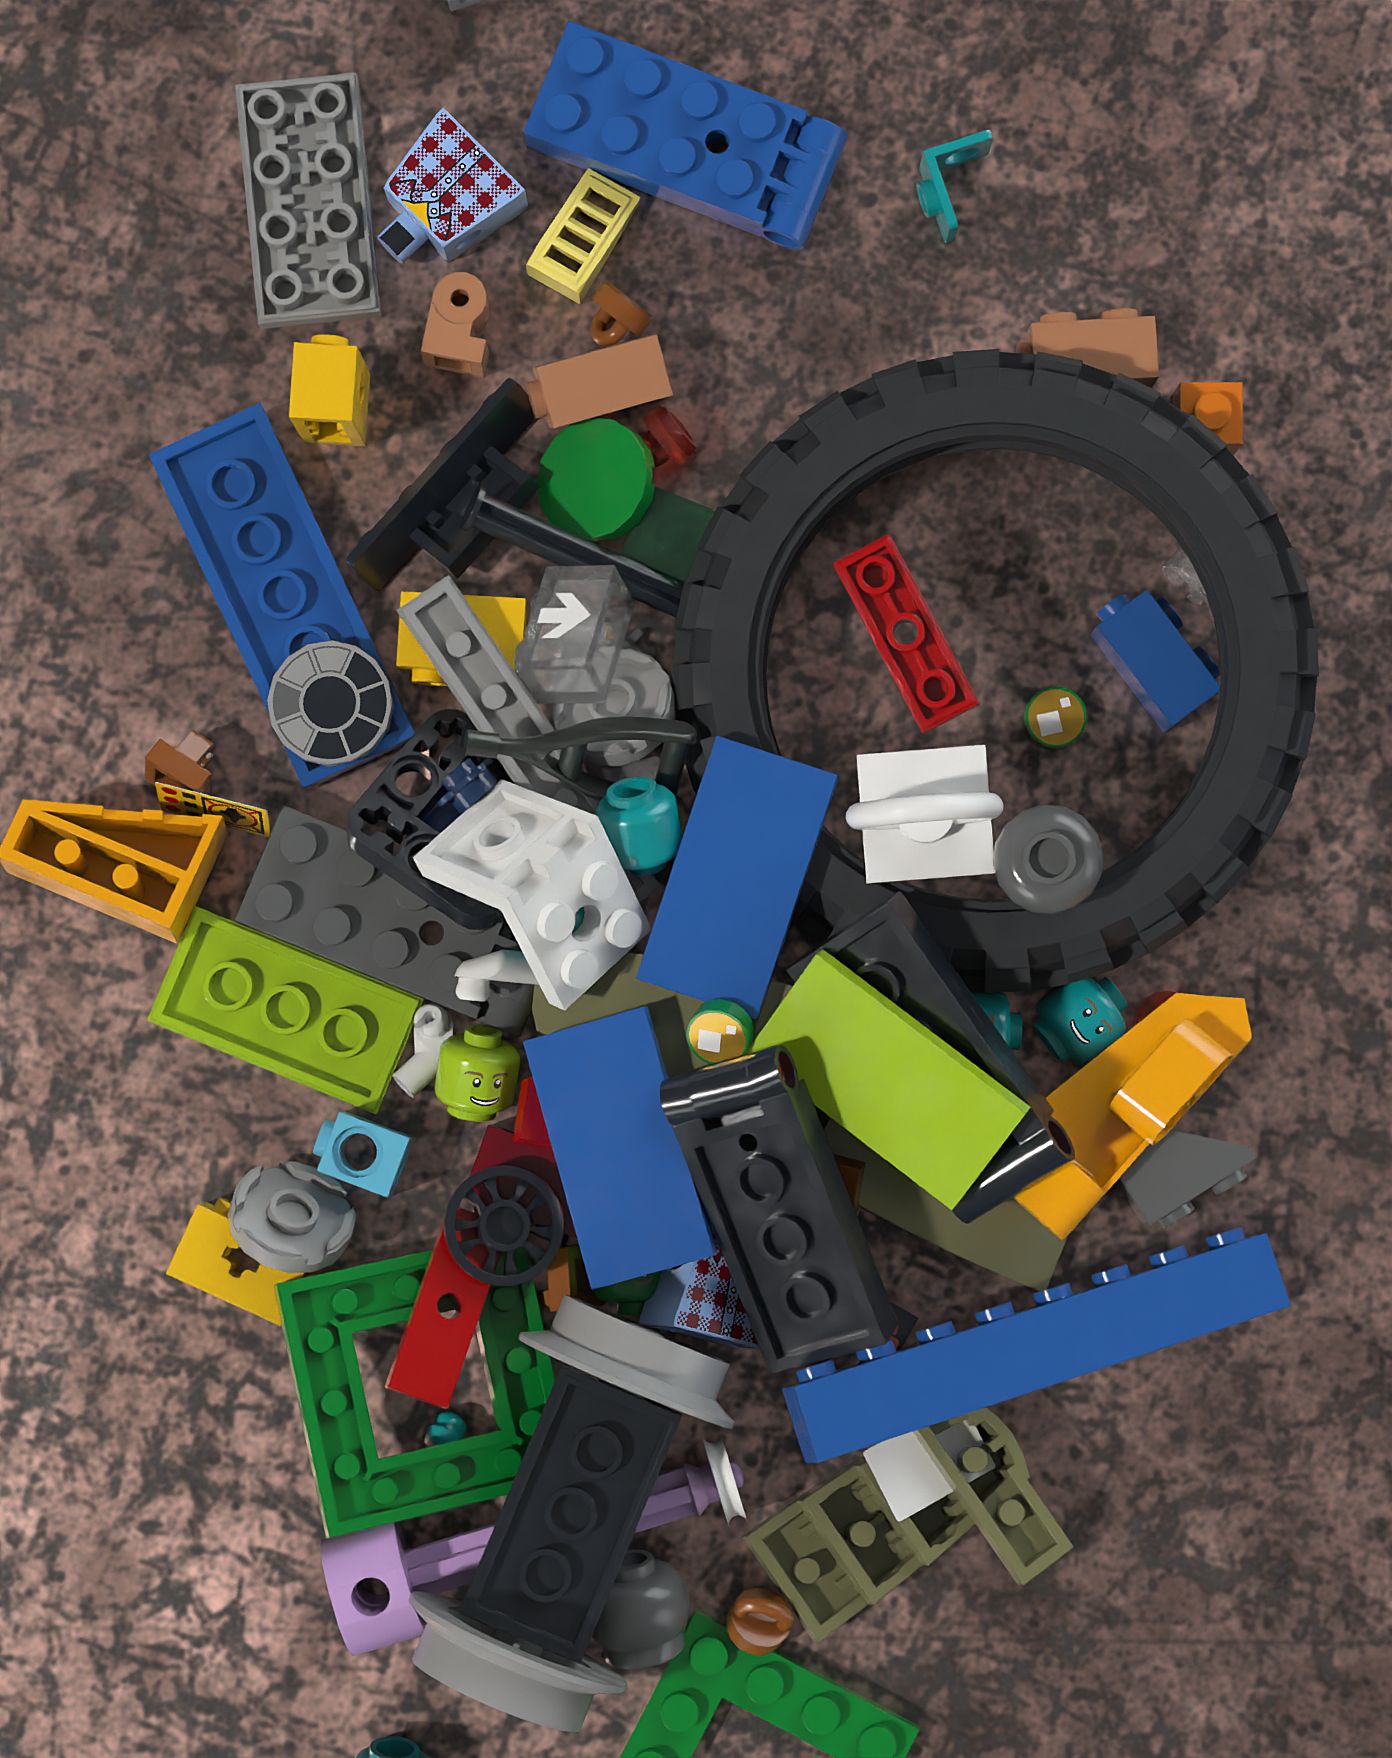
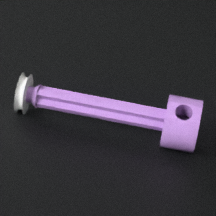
M722 1435L714 1443H708L703 1439L710 1464L696 1467L683 1462V1466L658 1474L634 1533L699 1514L700 1517L709 1504L720 1500L728 1526L734 1516H743L746 1519L738 1488H741L744 1483L743 1473L737 1464H730ZM399 1521L321 1539V1558L328 1592L340 1632L350 1654L356 1656L422 1636L427 1623L409 1603L411 1593L422 1591L439 1594L471 1584L496 1523L411 1549ZM371 1577L380 1579L386 1584L389 1592L382 1595L371 1594L363 1588L360 1581Z

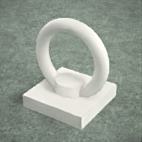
M985 745L857 755L860 803L853 804L848 808L846 821L850 827L862 830L867 884L995 874L991 819L997 818L1002 813L1003 802L998 795L989 793Z

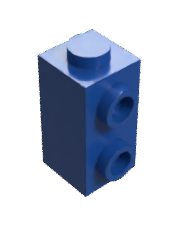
M1145 590L1132 600L1125 591L1096 613L1102 623L1094 629L1091 637L1164 733L1219 692L1220 685L1215 680L1220 676L1217 665L1202 647L1197 646L1192 650L1178 631L1183 626L1182 620L1165 598L1159 597L1155 600L1149 591Z

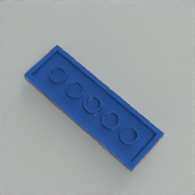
M261 402L148 454L268 713L267 699L273 676L288 656L308 644L333 640L355 645L378 662L390 682L394 710L389 731L376 749L363 758H358L344 765L328 767L306 762L284 746L303 788L308 790L406 744L416 732Z

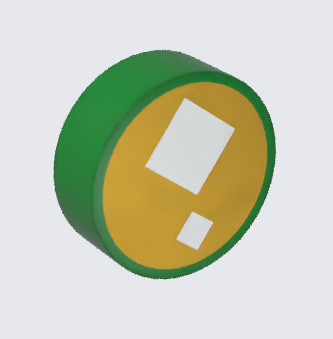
M1058 686L1048 687L1036 693L1028 702L1023 715V724L1028 737L1039 747L1048 750H1061L1072 745L1083 734L1087 723V711L1081 698L1073 691Z
M723 999L710 1000L700 1005L690 1020L686 1031L687 1042L692 1052L699 1059L710 1065L719 1064L745 1056L754 1037V1025L748 1013L738 1004Z

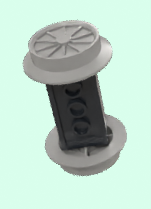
M564 1294L550 1330L520 1332L518 1337L525 1344L565 1363L561 1366L464 1601L429 1592L414 1591L409 1597V1603L427 1623L412 1657L413 1663L418 1668L454 1690L500 1711L545 1727L567 1732H578L583 1725L594 1695L623 1693L627 1686V1682L619 1674L586 1655L585 1651L681 1421V1412L732 1429L735 1422L716 1401L730 1363L625 1317Z

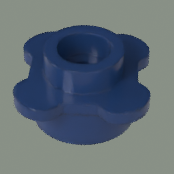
M470 758L465 760L441 781L449 792L437 802L439 806L442 807L449 801L460 814L464 813L499 782L486 768L493 760L487 758L478 767Z

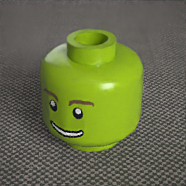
M471 1024L465 1027L464 1033L452 1035L442 1042L435 1079V1094L442 1103L447 1105V1112L450 1115L467 1121L486 1122L496 1118L497 1112L504 1111L513 1104L520 1067V1055L514 1045L502 1039L503 1032L500 1029L484 1024Z

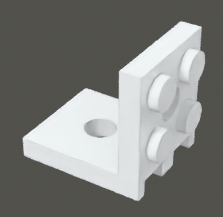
M503 779L413 857L423 877L502 911L549 1004L562 1010L570 1007L652 930L598 816ZM584 906L583 923L577 931L572 933L575 926V913Z

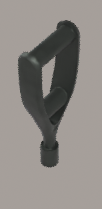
M630 716L604 717L587 720L538 736L518 739L500 738L499 733L467 730L463 751L464 755L497 758L499 754L517 758L554 776L577 792L601 801L607 795L608 788L616 782L582 772L588 743L610 740L664 742L655 782L667 787L674 794L677 806L679 807L680 798L677 796L689 745L696 740L697 733L692 725L679 720ZM561 749L559 760L548 754Z

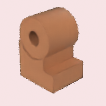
M453 272L444 276L437 283L430 304L421 346V355L424 365L427 367L485 378L489 350L486 339L476 338V335L487 324L489 304L482 282L474 275L466 272Z

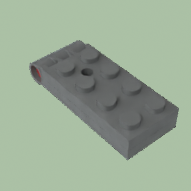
M285 805L282 806L235 921L519 1037L521 1036L532 1009L533 984L490 980V996L484 1002L459 999L456 995L459 977L454 975L463 961L503 949L522 951L504 915L492 927L483 930L467 929L357 855L349 845L346 830ZM393 850V856H397L398 851ZM410 857L408 860L410 867L416 873L422 875L414 859ZM445 887L443 890L448 891L449 887ZM466 897V904L468 906L474 907L475 904L481 902L472 897ZM432 923H440L444 929L442 941L436 945H427L423 938L425 928Z

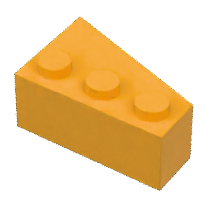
M23 799L0 846V863L9 874L178 944L229 832L222 815L203 814L202 817L164 814L161 810L143 809V812L104 809L103 806Z

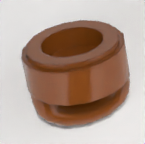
M609 281L607 284L603 282L591 298L592 301L601 307L595 314L590 329L593 340L599 345L610 346L616 344L624 337L628 330L640 337L652 321L650 319L651 315ZM614 317L616 322L609 330H606L607 324Z
M757 1587L745 1590L740 1594L726 1615V1629L733 1643L744 1652L759 1656L773 1653L787 1638L794 1623V1615L780 1595L769 1589Z

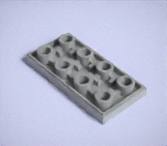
M357 73L235 85L259 327L267 329L382 317Z

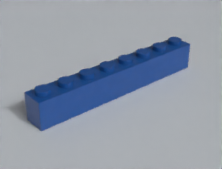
M1242 1227L1231 1229L1207 1237L1206 1241L1209 1250L1188 1256L1185 1245L1149 1256L1152 1268L1132 1275L1127 1264L1093 1274L1091 1277L1095 1287L1074 1294L1070 1283L1034 1293L1033 1296L1037 1306L1014 1313L1012 1303L1007 1302L974 1313L978 1323L976 1326L955 1332L953 1322L949 1321L915 1332L919 1344L896 1351L893 1340L888 1341L885 1345L857 1351L859 1364L836 1371L832 1359L797 1370L799 1383L782 1388L804 1461L805 1463H819L1289 1307L1291 1304L1267 1233L1245 1238Z

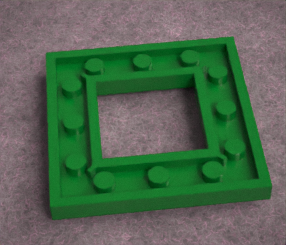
M520 1247L515 1249L513 1260L518 1273H522L530 1268L527 1251ZM433 1250L273 1285L326 1538L508 1495L555 1383L550 1355L518 1339L520 1332L544 1331L533 1279L512 1286L490 1285L475 1328L498 1431L383 1458H378L352 1333L408 1321ZM505 1252L501 1253L494 1275H504ZM442 1295L437 1303L438 1312L445 1313L456 1310L454 1300L449 1296Z
M695 1607L683 1632L685 1639L683 1650L677 1656L668 1660L618 1758H691L722 1698L831 1755L830 1758H905L919 1732V1727L917 1724L777 1650L762 1656L744 1652L730 1639L726 1623Z

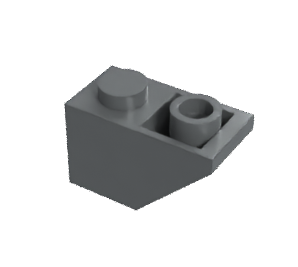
M1171 1129L1156 1145L1152 1146L1149 1144L1120 1176L1116 1184L1141 1223L1152 1225L1159 1221L1162 1228H1166L1190 1214L1195 1209L1190 1200L1211 1187L1215 1195H1218L1245 1179L1248 1175L1243 1166L1256 1159L1250 1147Z

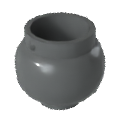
M1042 804L1022 810L1005 824L995 842L993 867L999 886L1013 903L1033 913L1054 915L1076 908L1092 894L1102 876L1104 853L1098 833L1082 815L1065 806Z
M629 1550L626 1552L592 1634L594 1641L602 1646L601 1657L608 1664L623 1669L647 1668L662 1664L674 1658L683 1650L685 1645L683 1632L690 1615V1596L686 1584L677 1569L663 1560L653 1558L652 1553L649 1551Z

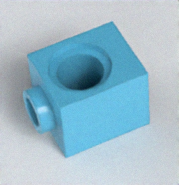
M346 1111L339 1112L335 1122L328 1119L324 1121L315 1142L313 1154L322 1157L317 1171L385 1197L394 1196L415 1137ZM358 1133L369 1136L374 1141L377 1149L374 1163L366 1170L352 1167L345 1157V1146L348 1140Z

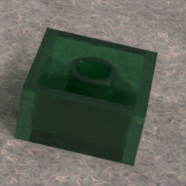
M655 486L653 500L641 521L631 529L621 555L686 583L698 552L697 546L715 510Z

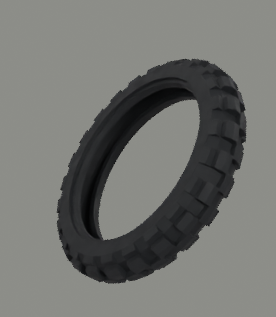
M999 349L953 352V355L920 362H916V359L873 373L871 378L840 393L838 391L834 392L799 415V420L773 442L769 441L739 475L740 479L720 507L717 506L697 546L698 552L687 582L683 585L674 627L676 629L673 665H671L676 720L692 725L697 733L696 740L689 745L685 761L693 790L696 794L698 793L716 735L781 756L773 731L767 689L769 641L775 614L785 586L803 553L829 520L853 498L881 479L910 465L934 457L963 451L990 449L1027 451L1056 457L1082 466L1112 481L1134 496L1161 521L1177 540L1192 563L1209 602L1219 644L1221 676L1219 702L1209 745L1202 764L1188 791L1172 814L1149 839L1130 855L1102 872V876L1094 891L1087 899L1074 909L1054 915L1030 912L1013 903L1010 898L988 900L956 897L928 891L903 881L867 884L865 861L851 852L823 824L791 922L822 943L898 891H901L971 992L1032 991L1071 984L1112 971L1151 953L1188 929L1201 916L1218 904L1249 870V867L1265 844L1273 836L1293 797L1292 793L1303 763L1307 758L1316 716L1314 711L1317 677L1319 676L1317 629H1314L1308 596L1309 588L1296 549L1292 547L1279 521L1278 511L1254 475H1250L1226 448L1227 444L1193 414L1191 416L1187 415L1162 398L1160 392L1121 373L1115 375L1083 364V360L1038 351L1037 354L999 352Z

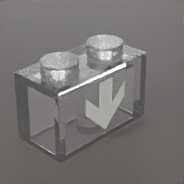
M615 565L546 566L539 591L534 593L531 600V617L524 639L518 643L514 656L516 672L523 679L537 704L606 703L635 605Z

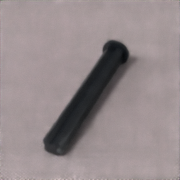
M481 483L475 489L463 515L460 525L461 530L467 532L472 526L677 618L683 582L487 495V486Z

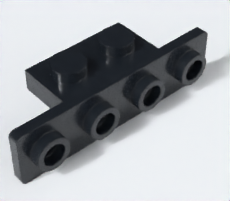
M508 378L494 393L485 399L476 414L453 439L443 446L439 455L413 484L403 490L395 504L371 530L361 537L357 546L347 556L346 562L374 590H382L419 548L457 579L466 571L495 538L472 526L467 532L460 529L467 505L480 483L487 486V495L518 509H521L540 488L529 474L503 455L535 420L529 396L519 383L512 378Z

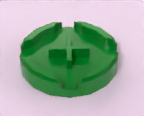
M589 418L570 424L551 441L540 461L537 484L540 487L538 489L540 507L552 524L592 542L603 539L609 541L622 537L641 521L653 500L655 484L651 483L653 476L651 467L655 468L653 454L639 434L613 419Z

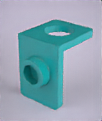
M990 130L923 151L919 167L923 181L916 183L917 193L926 218L936 216L945 244L955 241L958 222L940 171L987 156L993 141Z

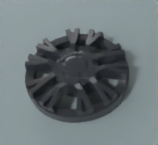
M494 1166L483 1169L468 1177L460 1184L450 1198L443 1221L446 1245L454 1262L470 1277L493 1286L518 1285L541 1274L557 1255L564 1231L563 1213L552 1189L534 1173L514 1166ZM496 1177L516 1178L513 1196L509 1200H503L498 1195ZM480 1182L493 1203L486 1207L473 1188ZM531 1185L538 1193L523 1208L516 1202ZM462 1199L476 1206L479 1215L475 1221L469 1222L456 1218ZM547 1204L551 1214L552 1226L535 1227L531 1225L529 1219L530 1212ZM477 1227L479 1238L458 1243L456 1231ZM529 1233L549 1240L547 1249L544 1250L526 1242ZM478 1244L484 1245L488 1251L487 1259L480 1269L473 1265L465 1256L469 1250ZM518 1247L525 1249L536 1262L535 1265L522 1273H518L513 1260V1253ZM496 1252H505L503 1276L494 1275Z

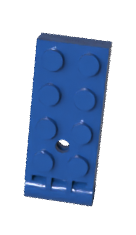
M569 20L523 131L526 147L584 170L590 168L610 180L750 232L792 250H803L848 138L847 132L838 125L822 118L807 116L808 111ZM714 141H722L728 145L727 150L719 154L710 152L707 147Z

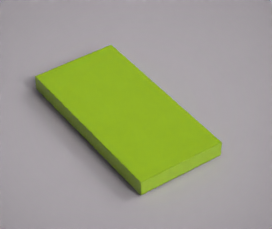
M194 906L147 1021L377 1115L392 1083V1075L397 1071L413 1032L415 1013L424 1005L425 999Z
M821 949L814 956L746 1052L752 1054L779 1045L786 1047L795 1062L799 1080L804 1079L815 1106L951 1210L958 1204L1031 1108L824 949Z

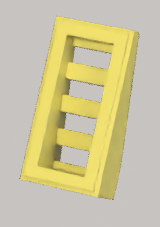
M588 168L526 264L528 275L581 305L638 208L641 197ZM592 190L620 205L615 215L587 201ZM581 211L606 225L607 228L603 234L575 220L579 212ZM570 231L595 245L590 254L564 240L567 232ZM556 251L582 264L578 272L576 273L553 260L552 258Z

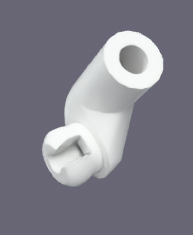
M503 949L463 961L454 975L459 977L456 995L459 999L486 1001L490 996V980L539 985L523 952Z
M426 1004L415 1013L413 1025L415 1055L392 1075L401 1089L412 1098L436 1077L440 1046L444 1040L454 1035V1024L451 1015L438 1004Z

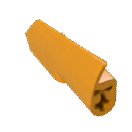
M1175 993L1045 1097L1054 1110L1051 1116L1061 1124L1073 1144L1075 1159L1013 1198L1063 1241L1149 1144L1152 1146L1156 1145L1171 1131L1252 1040L1245 998Z

